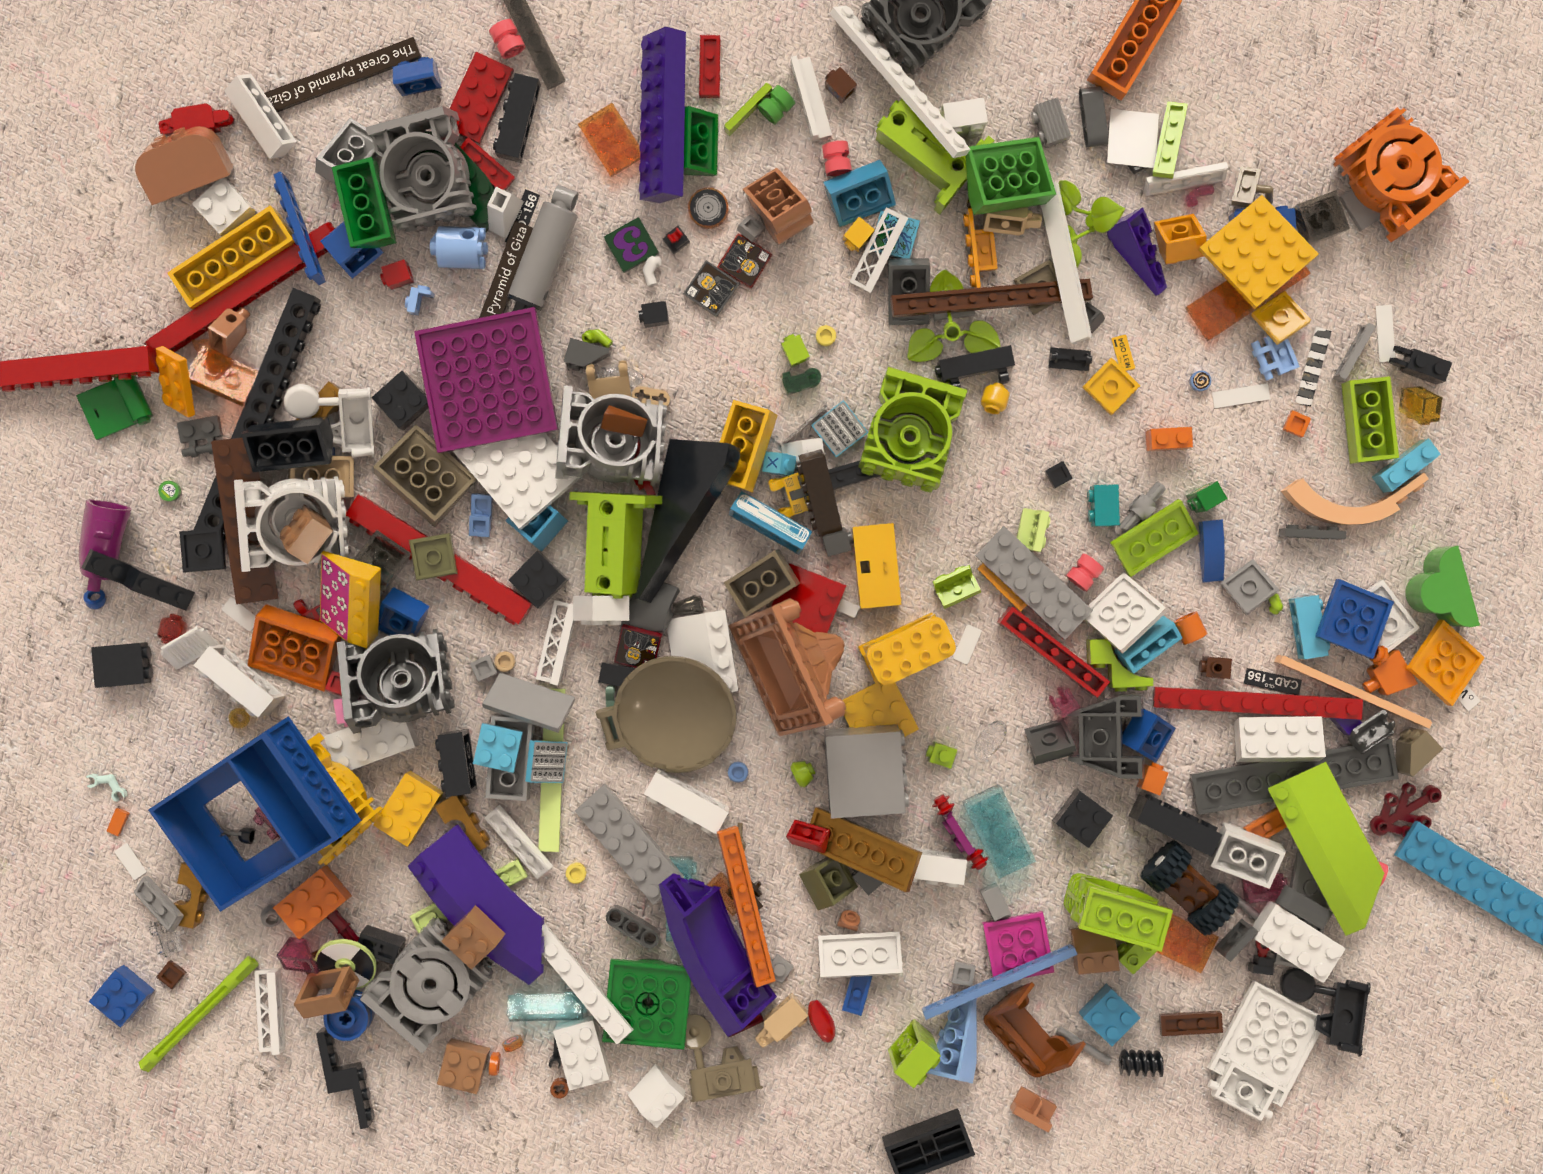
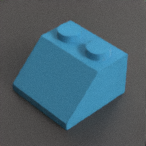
M551 505L522 530L509 517L505 520L541 552L568 522Z

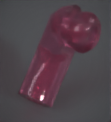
M1213 185L1198 186L1185 197L1187 206L1194 207L1198 205L1197 198L1212 195L1214 193Z

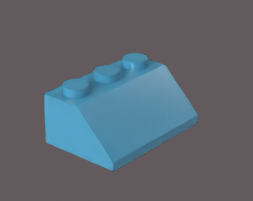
M881 160L823 182L839 227L855 222L858 217L865 218L885 210L886 207L890 208L896 205L889 174Z

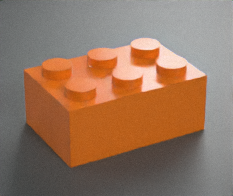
M325 865L275 905L273 909L295 936L300 939L352 897V895L332 870Z

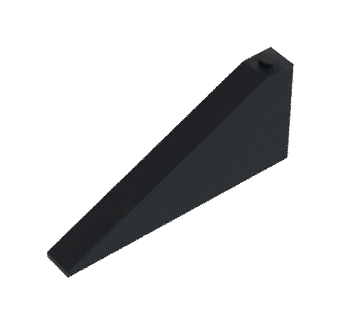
M669 439L657 495L662 496V504H655L636 599L649 603L652 602L737 469L740 459V448L730 443Z

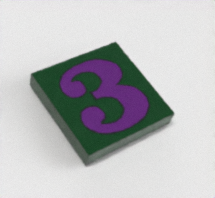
M639 217L604 236L623 273L647 261L649 257L659 254Z

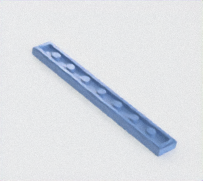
M1072 944L1066 945L923 1007L922 1011L925 1019L928 1020L1078 954Z

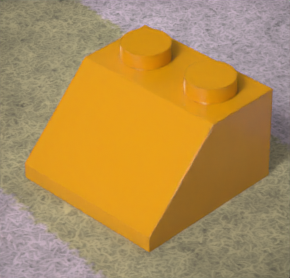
M1194 214L1154 222L1159 253L1165 264H1174L1180 261L1204 257L1199 248L1207 241V235Z

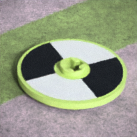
M336 939L325 943L318 950L314 961L317 972L350 966L359 979L356 989L368 985L373 980L377 970L376 959L372 952L364 945L348 939Z

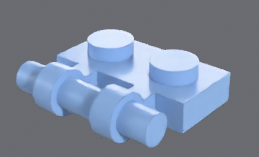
M1270 336L1263 338L1266 346L1262 348L1258 340L1251 343L1253 348L1252 354L1257 358L1260 365L1259 371L1264 375L1266 381L1274 378L1271 370L1275 368L1278 375H1282L1300 367L1288 338L1277 345ZM1268 351L1273 361L1269 365L1264 355Z

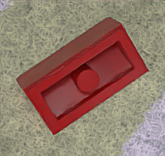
M794 820L786 837L793 845L825 854L830 830Z

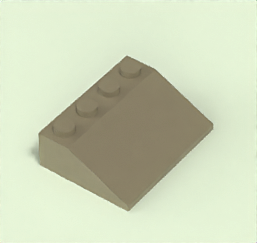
M417 424L373 466V473L434 528L446 517L477 480L470 471L448 452L437 453L435 440Z

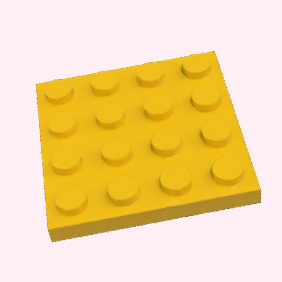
M1263 195L1257 198L1199 248V251L1254 309L1319 255Z

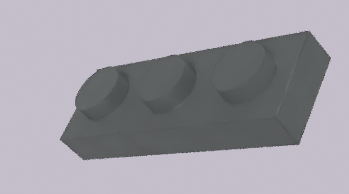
M1286 525V528L1279 529V537L1342 540L1346 539V531H1339V527L1327 526L1326 530H1319V526H1306V529H1299V525Z

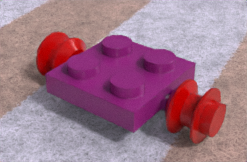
M942 794L933 800L934 804L932 807L939 809L937 815H942L945 819L942 824L950 836L952 834L955 835L956 838L952 840L960 852L965 851L967 853V861L973 863L971 869L976 868V870H980L985 867L988 857L982 856L983 849L972 847L953 817L952 810L955 804H949L948 799L950 796Z

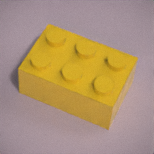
M410 770L404 774L382 809L381 813L383 815L374 822L373 826L408 847L414 842L445 792H442L440 788Z

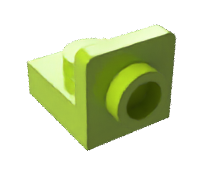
M933 742V745H929L926 751L927 761L951 769L957 749Z

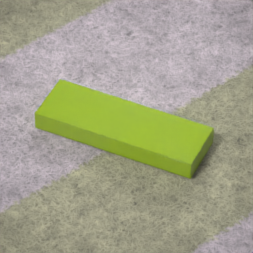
M768 82L724 124V130L729 136L757 109V105L764 98L769 97L772 86Z

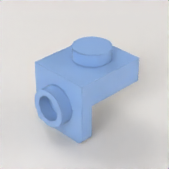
M418 285L417 288L411 287L410 295L405 300V308H407L408 313L419 316L422 296L430 298L435 296L430 291V287Z

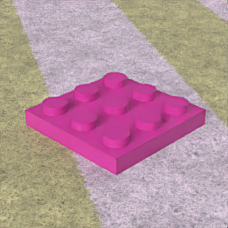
M1042 911L1002 918L995 922L994 920L982 922L992 977L1051 952ZM1050 966L1025 978L1055 973L1054 967Z

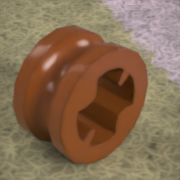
M564 1078L555 1079L550 1087L551 1094L557 1099L564 1098L569 1091L567 1080ZM563 1084L565 1091L557 1092L555 1085Z

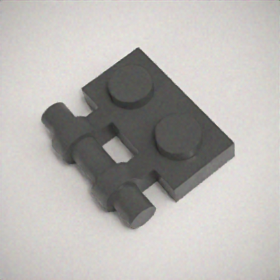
M217 415L177 423L180 443H189V448L181 450L183 457L191 456L193 458L208 452L213 454L211 441H216V437L223 436L220 417ZM207 439V445L198 446L197 441Z

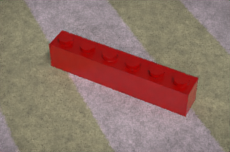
M1009 606L997 621L998 624L1093 697L1098 698L1110 683L1108 679L1013 606Z

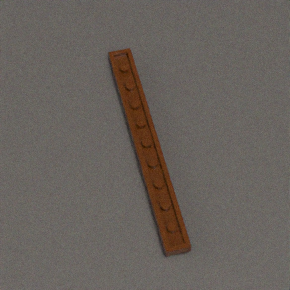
M1090 278L1079 279L1084 301H1091L1093 294ZM1057 281L891 295L890 297L893 318L1062 303Z

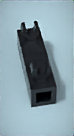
M1009 345L939 360L937 366H935L936 377L940 378L941 382L950 381V385L961 388L959 382L961 378L997 371L999 383H1008L1010 380L1007 369L1015 366L1012 347Z

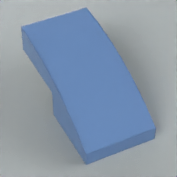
M471 494L469 536L490 537L493 498L490 494Z

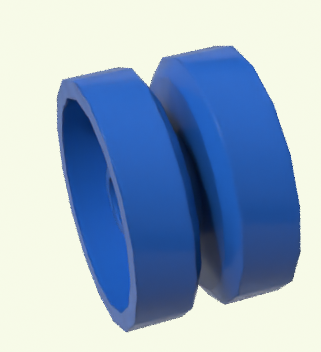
M354 991L346 1011L323 1015L324 1026L333 1038L341 1041H352L360 1037L372 1024L375 1012L360 1000L362 991Z

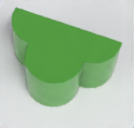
M1444 546L1432 550L1424 560V573L1415 575L1406 586L1405 596L1408 604L1417 612L1436 614L1439 620H1445L1450 626H1480L1459 546Z

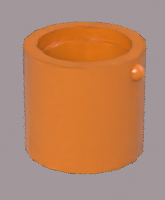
M1197 611L1184 615L1174 621L1182 636L1181 641L1183 645L1197 641L1208 634Z

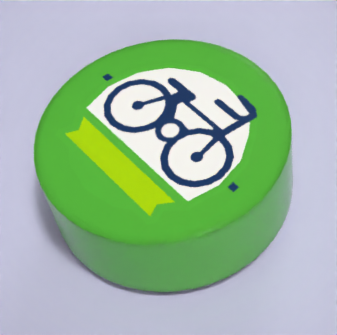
M164 481L159 486L158 493L165 501H175L181 495V488L174 481Z

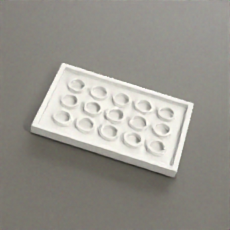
M546 433L453 451L520 530L583 477V475L581 477L564 475L563 479L555 478L558 447Z

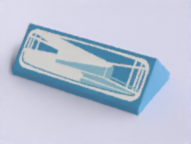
M743 491L740 492L729 511V516L798 555L813 532Z

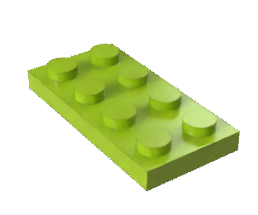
M1177 499L1111 541L1110 544L1127 575L1132 577L1198 535L1199 532L1182 500Z

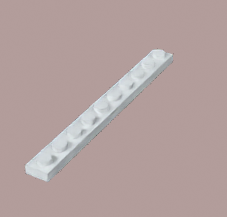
M847 6L833 7L829 14L953 158L966 156L970 148L965 143V140L942 117L940 111L929 102L927 96L904 73L902 67L891 58L889 52L879 44L877 38L866 29L865 24L859 21L853 14L852 9Z

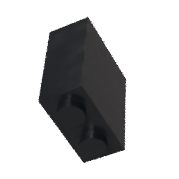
M148 642L91 647L95 688L151 683L153 669L149 662L151 649L148 646Z

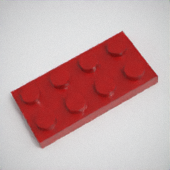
M475 52L449 108L458 112L460 121L456 122L459 135L465 138L469 137L478 144L481 143L512 77L513 68Z

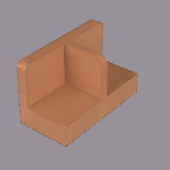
M1021 1086L1010 1105L1012 1113L1049 1133L1052 1127L1050 1119L1057 1108L1056 1104Z

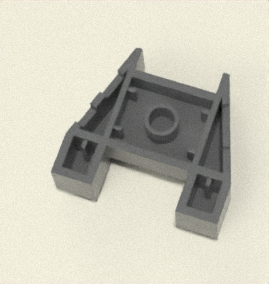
M1122 694L1068 712L1067 716H1079V755H1070L1068 761L1088 766L1121 779H1143L1145 777L1144 756H1123L1122 717H1142L1144 715L1143 694Z

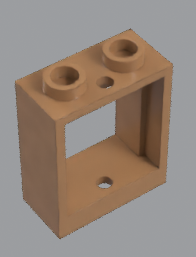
M350 966L308 974L294 1002V1006L303 1019L346 1011L359 979ZM333 987L331 994L317 996L319 990Z

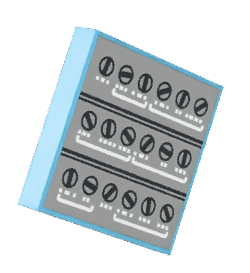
M844 400L811 425L835 457H838L868 433Z
M530 740L525 781L534 783H563L568 742Z

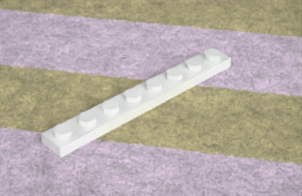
M544 922V925H542L544 953L542 955L613 1041L619 1044L634 1029Z

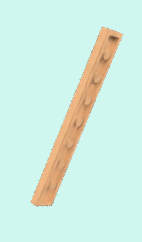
M1277 655L1275 658V663L1357 699H1363L1368 704L1382 710L1384 709L1418 726L1430 729L1432 722L1427 718L1286 656Z

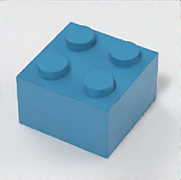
M1107 983L1079 1011L1082 1018L1111 1046L1141 1018Z

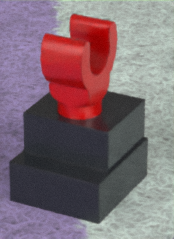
M679 226L675 227L663 238V241L673 254H676L690 243Z
M1255 941L1258 955H1254L1253 963L1248 962V971L1256 974L1273 975L1274 959L1266 956L1270 949L1266 946L1262 948L1261 943Z

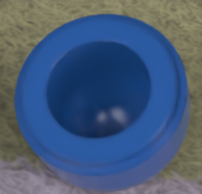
M101 589L100 592L88 590L83 597L86 606L94 610L102 608L106 602L105 593ZM97 593L100 595L99 599L90 600L93 594Z

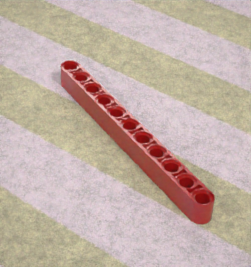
M327 222L309 233L317 258L328 252L320 241L335 229L331 222ZM296 243L290 245L150 337L144 344L153 348L164 346L173 352H177L206 333L208 327L226 309L230 308L236 312L240 307L244 308L305 268L306 264L298 254L300 247Z

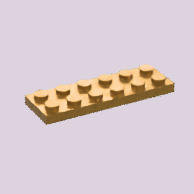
M815 807L810 824L830 830L825 854H820L903 892L910 891L922 852L845 818L831 819L829 811Z

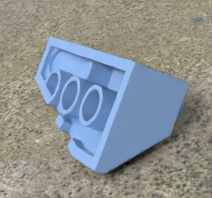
M976 999L949 1011L948 1021L944 1029L940 1030L938 1034L940 1038L936 1044L941 1055L940 1062L927 1073L973 1083L977 1064Z

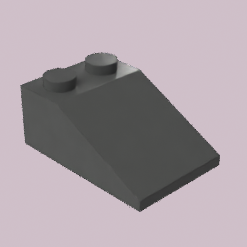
M929 258L888 259V325L929 324V315L893 318L890 302L891 295L930 292Z

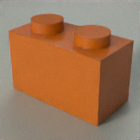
M1192 427L1159 428L1146 431L1147 451L1182 450L1193 447Z

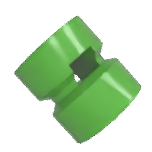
M776 85L769 93L770 98H764L757 105L761 114L774 125L784 116L783 112H788L796 104L792 96L780 85Z

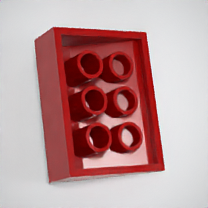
M789 563L801 584L775 599L772 606L791 598L797 601L801 608L799 618L793 620V623L796 622L814 633H828L846 585Z

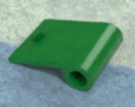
M132 376L130 380H119L117 377L111 382L76 395L96 440L136 424L144 425L151 421L150 418L153 416L136 376Z

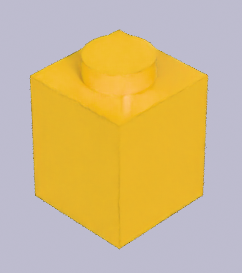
M858 217L843 235L844 245L851 251L855 249L859 252L871 238L875 229Z

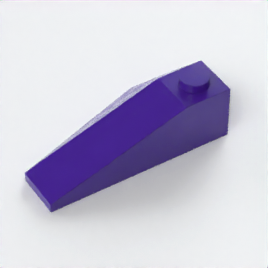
M1142 207L1120 218L1114 227L1107 231V236L1112 241L1114 248L1154 295L1157 296L1167 288L1162 266L1158 261L1156 262L1155 251H1157L1156 244L1152 245L1149 235L1152 233V228Z

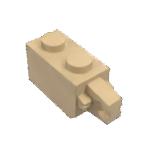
M1028 207L985 213L983 217V231L1020 236L1024 234L1025 229L1040 228L1042 215L1032 213V211L1028 210Z
M791 993L764 1016V1027L755 1036L756 1041L763 1048L773 1041L786 1040L792 1034L791 1030L796 1026L801 1027L808 1020L807 1009Z

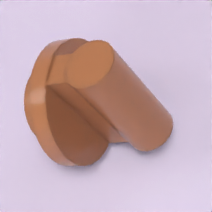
M845 910L841 913L837 926L857 932L860 916L854 911Z

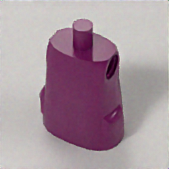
M86 500L79 543V567L81 574L89 578L87 590L100 592L101 581L110 580L81 568L90 549L119 560L123 536L132 511L130 507L108 501Z

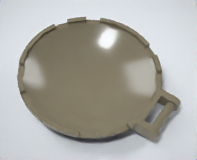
M679 656L660 657L641 664L621 684L614 706L601 708L595 712L601 722L606 738L605 745L607 750L625 747L643 764L651 768L663 769L665 772L670 773L691 772L714 762L730 744L737 719L733 695L719 674L699 661ZM612 716L616 728L617 739H614L608 717Z

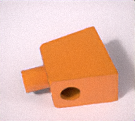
M1392 649L1385 663L1380 666L1373 664L1367 668V673L1371 679L1362 683V686L1368 693L1378 690L1381 695H1390L1415 686L1418 683L1413 674L1406 669L1408 665L1400 651Z

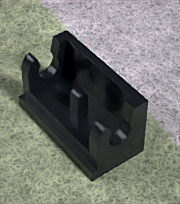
M366 925L360 933L358 943L367 947L376 959L394 964L397 956L401 953L400 949L404 944L405 937Z

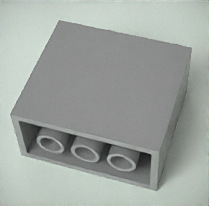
M898 725L824 729L831 819L906 813L905 807H909L908 794L904 790V787L908 786L907 774L903 770V766H906V755L901 746H905V736L903 731L899 730Z

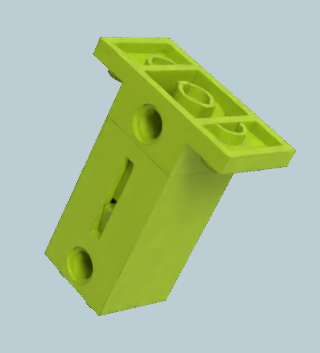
M903 99L900 101L896 100L889 109L888 117L883 116L877 124L875 140L941 190L934 201L936 204L934 211L941 215L967 181L966 156L953 158ZM987 136L985 140L980 139L976 145L991 144L995 140Z
M570 492L569 500H577L579 505H588L584 592L592 593V596H613L615 599H622L623 596L632 597V594L637 593L640 579L643 508H654L655 504H662V496L605 492Z

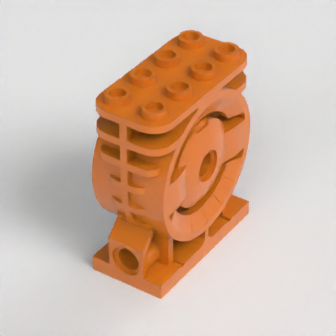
M1398 107L1333 158L1336 161L1333 166L1336 167L1340 164L1344 169L1341 173L1342 177L1346 174L1349 175V185L1357 199L1367 208L1380 213V222L1389 232L1386 238L1390 243L1411 230L1470 182L1465 175L1459 179L1450 166L1442 165L1441 154L1434 140L1419 127L1411 126L1410 123L1414 119L1411 117L1409 120H1406L1402 115L1406 109L1402 108L1400 110ZM1385 143H1392L1386 148H1384L1377 158L1378 152L1381 149V147ZM1376 168L1377 173L1373 176L1372 171ZM1419 181V185H1418L1417 187L1413 188V189H1410V190H1398V189H1406V188H1409V187H1411L1412 185H1414L1416 182ZM1387 187L1393 188L1389 192L1385 190Z

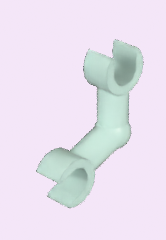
M90 774L86 776V778L92 777L95 780L94 784L87 786L89 788L108 783L113 791L111 797L115 802L119 801L118 792L123 797L128 795L124 788H120L113 774L103 776Z

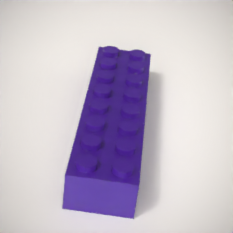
M666 26L642 36L641 42L642 81L640 87L642 92L640 103L639 192L640 200L663 203L683 197L686 32Z

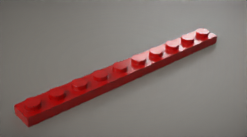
M1154 687L1153 707L1308 717L1322 716L1325 718L1362 720L1363 699Z

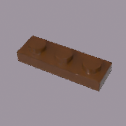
M1221 1011L1159 1014L1161 1036L1223 1033Z

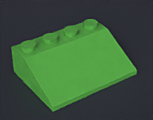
M1040 137L969 146L970 151L966 155L968 197L974 215L1044 205L1056 195Z

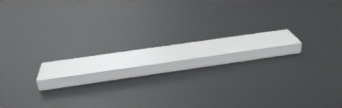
M1054 182L1056 195L1046 204L1041 205L1070 342L1071 344H1077L1092 338L1060 188L1059 184Z

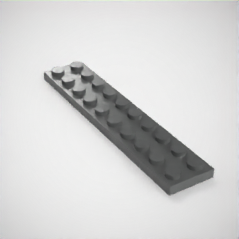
M1385 739L1363 755L1353 745L1326 749V757L1321 761L1253 762L1190 774L1196 812L1198 815L1273 802L1274 800L1268 787L1323 762H1327L1340 789L1399 779L1392 739Z

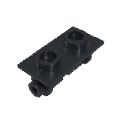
M1050 347L1048 368L1089 371L1090 364H1092L1091 351Z

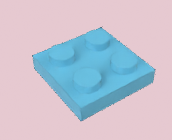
M482 723L473 764L514 773L523 732Z

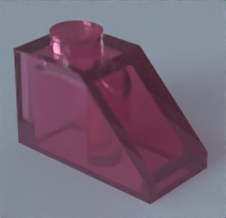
M289 937L276 955L286 970L314 974L319 972L314 952L309 942L304 938Z

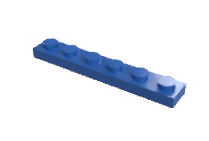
M280 171L273 174L276 181L274 187L282 197L280 204L288 214L286 220L294 231L292 237L295 243L300 247L298 254L306 264L307 268L304 270L309 280L313 279L318 285H321L326 280L290 181Z

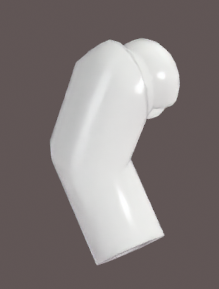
M658 256L649 257L643 267V274L648 287L657 284L654 271L656 267L661 266V259Z

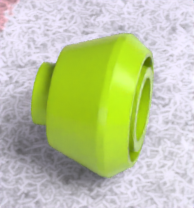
M805 761L792 762L790 768L800 787H807L814 779L813 774H815V770L812 764H807Z

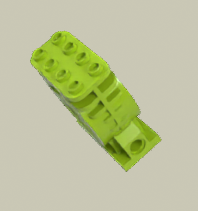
M888 367L878 396L882 406L872 419L858 467L862 469L861 472L867 475H873V473L881 475V478L887 481L895 479L908 487L913 485L919 486L922 491L929 493L937 490L941 484V477L944 473V467L952 440L951 423L956 421L960 415L967 390ZM904 413L916 414L924 418L932 427L933 432L937 435L942 436V438L932 435L929 425L922 418L915 415L900 416L896 418L892 423L880 419L891 420L893 417ZM907 433L911 434L914 437V441L908 442L904 435ZM880 441L886 442L888 450L894 457L904 461H915L922 458L925 454L934 456L936 458L931 459L927 457L923 461L915 464L900 463L894 460L887 453V451L884 448V445L881 444Z
M1076 873L1071 876L1063 901L1065 909L1071 914L1070 918L1078 923L1077 927L1079 929L1162 952L1173 913L1172 909L1159 906L1158 899L1140 889L1083 873Z

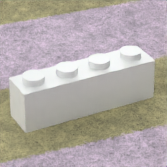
M252 74L235 76L224 92L269 159L284 157L297 141Z

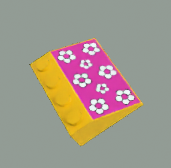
M321 552L320 621L348 643L368 648L378 636L381 568L330 552Z

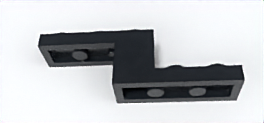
M90 549L81 567L88 572L123 584L134 592L185 611L195 594L190 589L158 578L144 569Z
M321 1028L316 1033L328 1094L352 1089L360 1129L369 1128L375 1116L374 1110L370 1108L369 1104L370 1090L366 1088L365 1084L367 1078L366 1070L364 1067L362 1068L361 1062L337 1066L339 1062L338 1054L334 1053L333 1048L335 1039L327 1032L326 1028Z

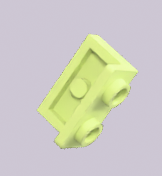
M1023 508L1016 538L1030 551L1041 552L1046 544V537L1044 536L1046 529L1050 525V512Z

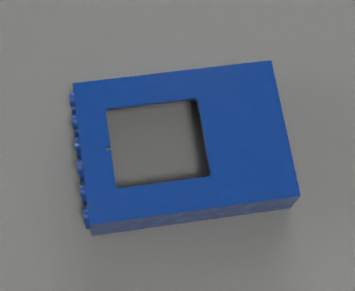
M289 716L148 809L220 912L336 841L362 821ZM240 781L281 837L280 840L246 861L243 860L226 835L222 836L224 831L206 807V803Z

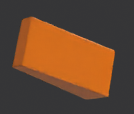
M116 808L107 832L119 836L130 813Z

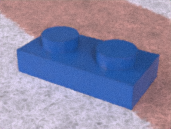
M872 976L850 978L842 1007L843 1011L862 1016Z

